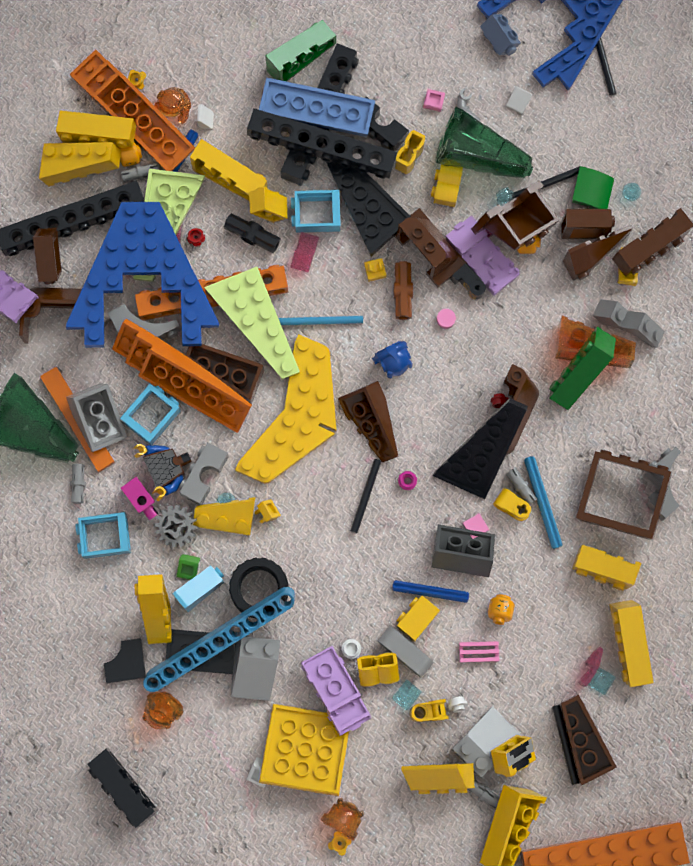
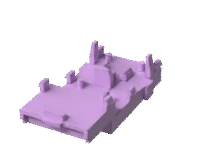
M471 215L464 222H459L454 226V230L446 235V239L484 282L491 294L495 296L520 275V270L517 267L515 268L514 263L509 258H506L501 253V249L495 246L487 237L486 229L476 235L473 233L471 228L477 221Z
M1 270L0 314L17 324L21 316L39 297L26 288L23 283L20 282L18 284L6 272Z
M331 646L301 662V668L305 671L309 684L312 683L315 688L317 697L324 704L329 721H332L341 736L350 730L354 731L361 727L362 723L371 719V715L344 667L343 659L339 658L335 649Z

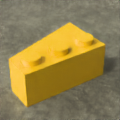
M581 545L572 569L576 570L578 575L584 577L590 575L595 577L594 580L599 583L605 584L608 582L613 584V588L624 591V589H628L635 584L641 563L636 561L635 564L624 561V557L617 556L616 558L606 554L605 551Z

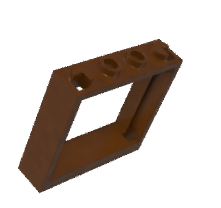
M607 450L595 451L576 516L577 520L653 541L672 472L668 471L669 468L666 466L657 465V467L649 466L650 462L644 460L634 462L630 460L631 457L625 455L616 457L612 456V452ZM600 459L664 476L649 530L585 513Z

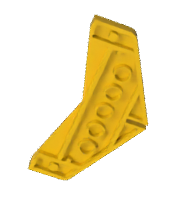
M300 334L296 338L293 356L300 373L289 377L285 408L239 460L235 468L236 472L264 484L273 481L335 435V433L320 427V424L332 430H337L330 351L327 346Z

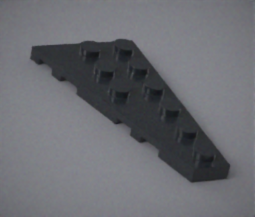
M341 148L335 149V152L339 154L344 152ZM333 161L326 162L372 257L397 234L398 225L411 216L368 173H361L352 167H342L339 163Z
M511 398L508 399L432 476L486 499L528 406Z

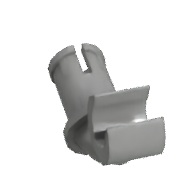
M464 88L458 95V117L464 119L474 128L480 121V118L469 110V106H466L472 97V93L468 97H464L463 94L467 89Z

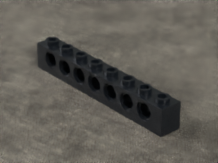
M337 43L317 88L345 94L344 87L346 84H350L352 79L351 71L357 68L359 62L357 51ZM343 65V66H345L346 68H345V69H339L338 66ZM337 81L339 84L332 85L331 82ZM305 137L299 138V141L304 143L307 142L308 139ZM318 143L317 146L322 148L323 143ZM297 150L295 152L289 151L280 171L281 178L302 186L303 181L308 180L310 175L309 167L311 164H315L317 157L306 156L303 152ZM297 161L304 162V164L301 166H298L295 163Z
M255 108L247 127V135L253 140L259 141L261 139L273 146H284L289 151L295 152L297 150L309 157H320L325 162L333 161L345 168H356L361 173L369 172L375 174L376 177L381 179L390 178L397 155L396 151ZM269 126L272 130L267 132L263 128ZM288 132L290 136L283 137L281 133ZM305 137L308 141L303 143L299 141V138ZM324 143L326 147L319 148L317 144ZM341 148L344 152L339 154L335 152V149ZM357 153L360 154L362 158L355 159L352 155ZM377 159L379 164H373L370 160Z
M136 180L0 228L1 250L5 256H15L19 251L34 249L33 231L50 228L54 223L58 224V238L68 237L73 232L79 230H88L90 226L96 224H105L108 220L115 217L121 204L120 202L123 199H129V202H144L139 184ZM105 205H111L109 210H103ZM88 211L94 212L92 216H85ZM71 217L76 218V220L73 223L67 222L68 219ZM17 236H23L19 242L14 241Z

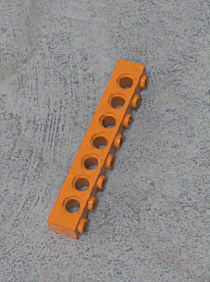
M272 265L268 269L263 270L258 268L262 279H272L271 283L265 284L269 296L288 293L284 266ZM235 272V273L232 274V276L237 275V274L242 273V272ZM221 275L214 277L212 280H198L211 307L219 305L211 295L207 294L204 287L232 276L224 277ZM160 287L156 291L143 290L139 294H135L138 315L143 321L181 314V292L162 293ZM173 296L180 297L177 302L170 301V298ZM158 299L161 301L157 306L151 305L153 300Z

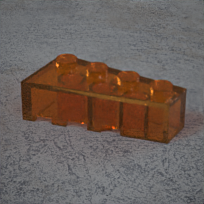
M562 315L558 324L555 359L572 361L595 329L585 326L582 322L569 320L568 317ZM612 334L611 336L616 338L614 358L607 366L630 369L635 360L636 342Z

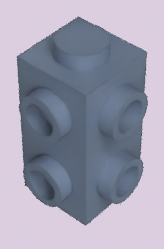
M492 14L480 26L483 30V35L491 42L493 50L499 56L512 55L521 44L517 33L511 29L507 18L502 14Z

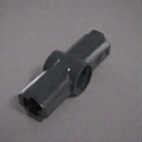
M232 213L227 217L224 224V229L240 236L244 242L253 246L256 244L271 253L277 250L281 241L280 237L264 230L260 224L254 221L248 222Z

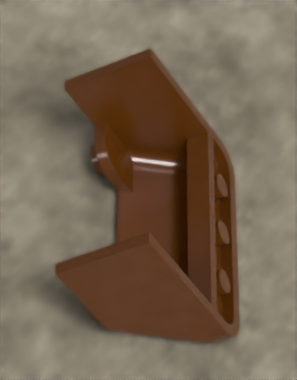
M31 288L30 290L39 298L33 302L20 318L19 336L24 344H28L30 318L37 317L40 314L41 308L73 309L82 289Z

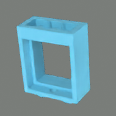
M339 190L295 191V197L291 198V209H295V215H291L292 227L295 226L296 233L340 232ZM332 201L333 223L300 224V202Z
M151 384L146 387L120 419L122 423L148 444L153 445L181 410L178 406L180 403L173 397L167 398L162 388L159 386L154 387ZM153 393L168 405L171 410L150 433L132 419L131 416L148 396Z
M125 512L78 518V523L75 527L76 534L80 535V543H77L78 554H82L84 559L131 553L128 519ZM118 521L121 548L89 552L86 525Z

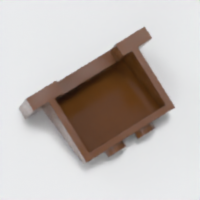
M538 180L528 186L517 198L502 207L498 204L485 212L471 230L476 235L486 229L513 250H517L524 245L526 247L530 246L536 241L535 238L537 237L541 239L549 233L548 230L559 219L539 193L543 184Z
M419 208L410 215L411 217L398 225V232L394 237L402 246L410 240L432 265V268L426 272V275L439 288L466 261Z

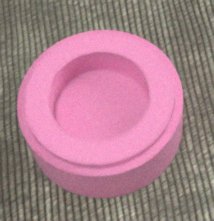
M442 309L437 315L438 325L444 329L451 328L456 320L455 313L450 309Z

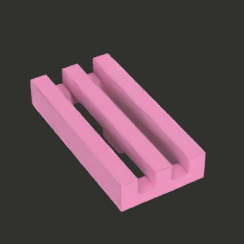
M499 641L459 642L460 663L499 662ZM494 646V649L463 650V647ZM464 654H494L495 657L464 658Z

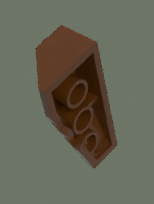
M629 225L613 231L607 238L602 235L592 243L589 240L569 249L563 263L572 280H582L588 277L589 273L631 233L633 226Z
M379 381L339 397L338 400L345 416L349 421L352 420L355 423L359 434H363L369 441L368 445L382 463L398 457L387 401Z

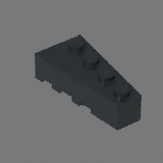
M106 748L87 764L90 767L88 771L94 779H99L102 783L101 788L107 795L110 794L116 807L125 813L126 819L133 827L138 828L159 811L110 749Z

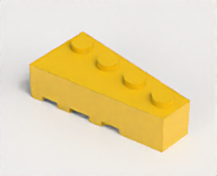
M60 110L56 132L62 143L113 142L117 147L126 148L133 147L136 124L133 118Z
M203 139L199 141L190 156L194 172L205 175V178L249 202L250 191L257 190L258 187L268 188L267 180L263 175L251 171L248 167L240 164Z
M113 142L44 143L39 179L50 187L58 182H69L73 178H84L89 174H99L119 169L121 150Z
M163 575L138 576V583L134 585L135 596H137V602L140 605V612L142 611L148 644L171 643V604Z
M633 600L609 604L615 629V639L619 648L618 657L623 667L621 671L623 682H626L629 687L654 683L641 605Z
M503 785L480 863L484 866H514L522 850L520 845L530 834L528 828L532 820L536 821L539 815L537 810L541 803H545L547 797L530 789Z

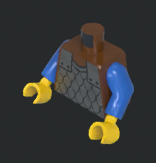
M137 444L133 447V449H138L140 452L134 455L136 458L141 457L143 454L145 455L143 459L156 485L152 494L158 493L160 495L156 500L160 501L164 496L176 492L185 476L182 467L192 462L188 452L176 456L173 448L170 449L167 446H144Z

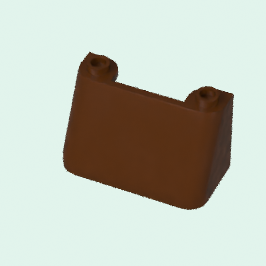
M514 364L511 365L503 383L509 388L508 396L527 405L528 408L507 454L512 453L539 397V390L527 373Z

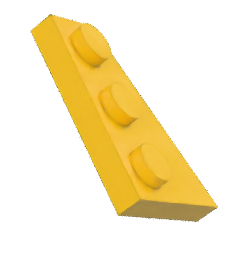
M256 497L241 501L232 500L227 503L218 502L198 505L194 511V519H197V521L193 525L199 528L250 536Z

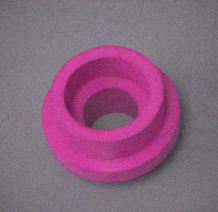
M404 471L399 475L398 484L403 490H412L417 484V477L411 471ZM409 478L411 483L405 484L404 479Z

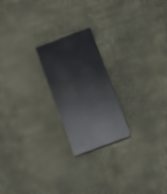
M171 629L172 642L167 643L165 660L210 632ZM215 637L217 642H224L222 637ZM236 643L190 671L233 675ZM204 647L198 648L202 653L207 652V649ZM187 657L182 658V660L186 663L191 662V660Z

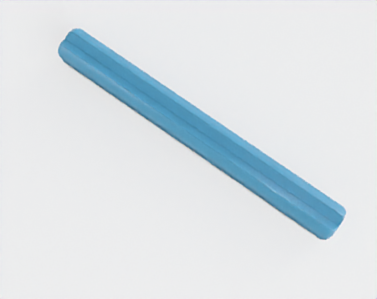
M534 456L524 459L535 497H537V503L551 547L553 549L560 548L563 544Z

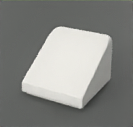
M516 86L506 106L523 114L531 100L532 94Z
M199 104L197 115L199 129H212L213 111L203 104Z
M257 757L246 780L265 788L266 784L259 783L263 759Z

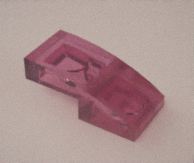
M301 232L290 268L309 273L319 237Z
M597 647L584 662L590 668L578 681L583 688L587 687L598 670L603 653V648Z

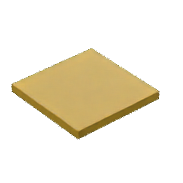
M273 704L259 783L339 796L349 731L340 736L332 721H329L326 712Z

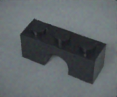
M375 104L368 136L372 139L376 138L381 142L380 144L383 148L396 151L405 141L409 130L395 119L387 126L379 125L375 120L380 115V107Z

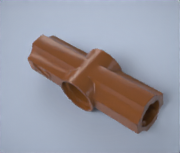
M407 261L395 263V319L399 320L412 318L413 282H411V263Z

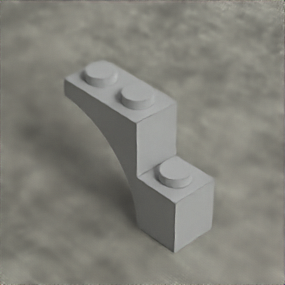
M600 299L593 314L602 325L626 331L640 338L651 347H658L665 332L646 313L628 311L618 301Z
M125 304L108 312L117 332H119L125 319L137 324L161 340L171 339L181 331L176 319L167 323H149L134 316Z
M677 447L672 451L668 448L660 455L662 459L658 463L654 460L649 466L657 467V465L668 467V471H670L673 462L681 451ZM649 472L644 474L660 491L664 476ZM670 483L659 518L661 521L679 507L671 492ZM657 490L648 497L650 501L646 504L653 512L659 495Z

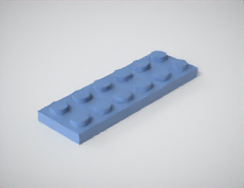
M266 78L259 110L311 126L368 137L375 100Z

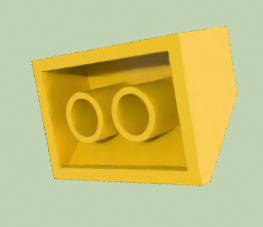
M473 763L401 766L402 773L410 790H418V794H431L430 790H437V794L449 793V789H455V793H468L467 789L475 788Z

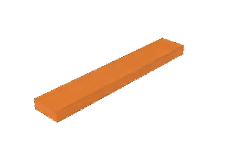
M54 367L41 375L42 381L96 470L101 472L114 464L115 461L106 447L91 452L66 399L67 396L73 393L58 368Z

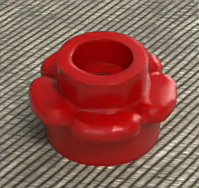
M193 228L188 232L187 241L189 244H193V246H200L205 241V235L201 229Z
M503 393L494 394L490 402L493 408H500L509 398L505 397Z

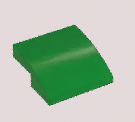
M580 166L571 203L588 206V209H608L614 178L594 169Z

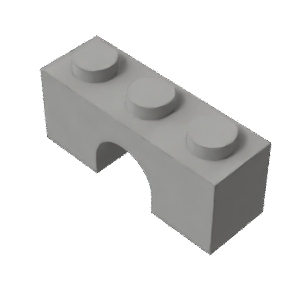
M208 442L206 446L200 448L197 454L199 456L197 462L191 464L187 480L183 479L179 486V490H181L180 495L197 505H203L210 492V487L201 482L202 473L209 469L220 473L229 457L227 452Z

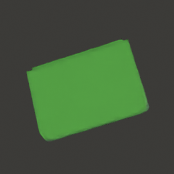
M182 554L179 559L176 577L191 580L197 576L200 558Z

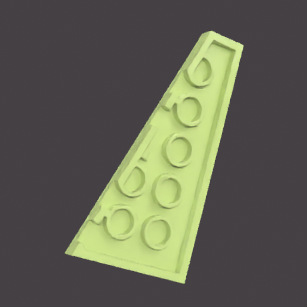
M149 169L144 202H160L177 235L205 179V175ZM134 275L133 279L153 282L156 275Z
M258 267L204 287L282 380L300 373Z

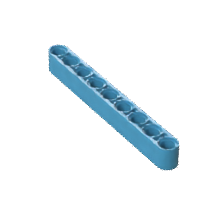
M283 587L153 667L146 674L143 682L144 688L149 692L160 690L291 609L295 601L294 590L290 587ZM288 595L291 600L283 601L281 596ZM267 605L272 606L274 611L268 612L264 607ZM254 616L257 618V621L251 622L248 620V617ZM237 626L241 631L234 632L231 627ZM215 637H222L224 642H217ZM204 647L207 649V652L202 653L198 648ZM187 657L191 660V662L186 663L182 660V658ZM170 667L175 672L169 673L165 668ZM149 678H156L158 682L153 683Z

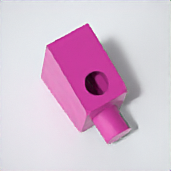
M137 477L121 487V490L139 514L143 512L149 521L159 514L152 505L155 501ZM139 497H144L146 500L144 505H140L138 502Z

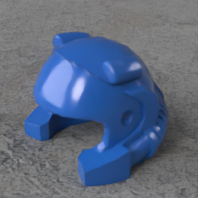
M398 341L378 351L372 358L375 365L380 363L383 371L387 373V377L390 379L404 374L408 368L411 369L413 366L405 341Z

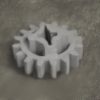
M175 505V508L168 506V511L165 509L161 510L163 516H157L156 518L160 522L155 523V526L159 527L156 534L161 533L162 535L159 540L165 539V545L167 546L172 543V547H177L178 543L180 547L185 546V542L190 543V537L196 536L193 530L198 529V526L193 525L197 521V519L191 518L193 512L187 513V507L181 509L180 505ZM179 514L184 516L185 520L180 518ZM182 523L177 529H170L173 525Z

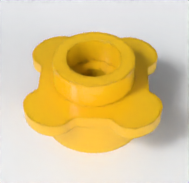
M131 70L128 80L141 90L145 86L144 79L147 75L143 71Z
M336 831L333 834L334 838L328 843V848L337 851L339 855L343 856L346 854L347 846L352 841L350 837H345L341 835L340 831Z

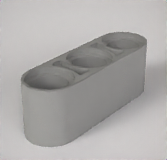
M391 626L377 640L390 653H395L397 659L419 677H422L434 663L426 654Z

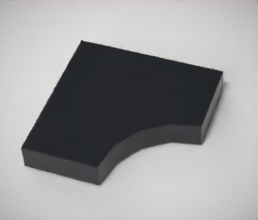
M141 638L121 641V649L118 655L112 661L104 663L107 684L146 677Z

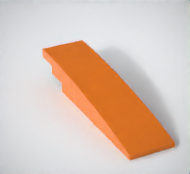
M94 50L70 73V76L110 116L134 119L136 124L134 140L165 171H173L194 151L195 147L97 50Z
M125 319L123 321L112 350L126 357L125 363L140 371L139 377L154 386H159L168 394L236 433L239 432L252 404L174 347L130 320Z

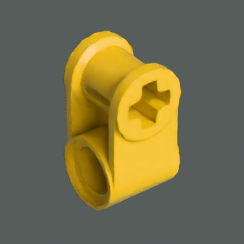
M506 488L501 490L493 502L497 509L518 521L526 520L531 512V507L526 501ZM524 508V513L520 515L518 513L519 509Z
M446 699L414 705L409 711L410 718L415 722L449 719L445 710ZM417 707L422 708L424 711V716L421 719L416 718L414 715V710Z

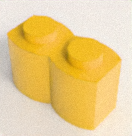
M412 130L407 135L405 145L397 153L395 169L406 175L412 171L415 160L423 152L425 135L415 130Z
M441 164L440 169H436L434 180L438 181L437 186L432 187L431 197L434 198L433 203L455 207L463 168Z
M383 653L378 656L367 655L357 659L360 686H374L379 683L391 684L399 681L398 662L395 653Z

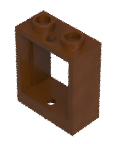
M566 209L561 220V239H597L602 235L607 238L608 234L611 233L612 227L615 226V216H612V209Z
M57 228L38 229L33 236L38 282L54 284L62 273Z

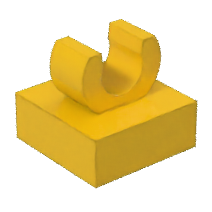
M382 258L364 262L368 282L387 277Z
M272 499L259 503L257 505L258 509L254 512L255 515L260 513L263 515V519L259 521L260 523L276 520L281 516Z

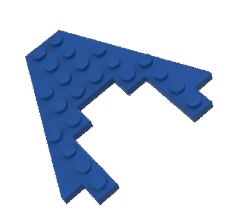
M481 0L477 3V7L488 19L492 14H497L515 0ZM561 0L576 18L575 21L564 28V32L573 43L532 72V75L543 88L558 78L565 88L570 90L623 0Z
M121 202L66 323V330H84L85 348H104V293H123V275H161L162 293L181 292L182 346H201V328H219V322L160 202Z

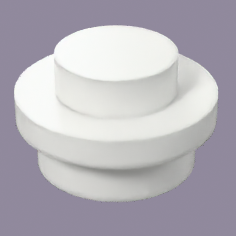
M348 639L342 645V653L348 659H355L361 653V645L354 639Z
M455 697L449 700L448 709L453 710L454 713L462 712L468 706V703L464 697Z

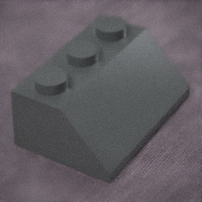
M438 524L431 568L489 578L494 558L495 534Z

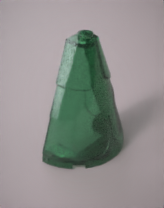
M454 108L436 152V163L482 173H492L496 176L515 178L530 176L533 170V158L508 139H504L463 109Z
M14 372L0 396V446L9 448V450L34 454V457L63 463L74 462L79 454L76 451L79 445L61 421L56 419L44 402L37 397L25 380Z

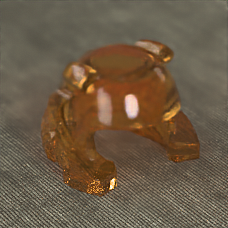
M178 87L161 90L157 95L158 100L154 106L165 116L175 117L179 115L178 122L184 124L189 118V110L191 109V101L187 93Z
M164 691L152 692L147 695L142 718L154 729H169L175 719L179 720L184 712L183 706L170 693Z
M338 798L337 804L332 806L328 814L324 813L321 821L324 822L323 824L340 832L347 839L354 841L358 835L356 830L362 821L360 818L364 816L363 810L359 811L353 803L344 801L343 798Z

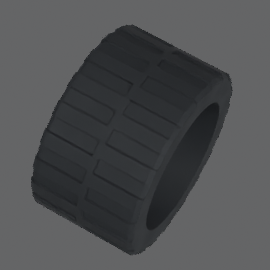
M256 557L244 561L241 565L239 564L237 569L233 571L229 582V593L234 605L241 613L252 607L243 599L241 594L242 581L249 573L257 570L266 571L276 579L278 590L283 587H289L285 572L274 561ZM288 595L281 596V599L287 601ZM267 605L264 607L268 612L274 611L272 606Z

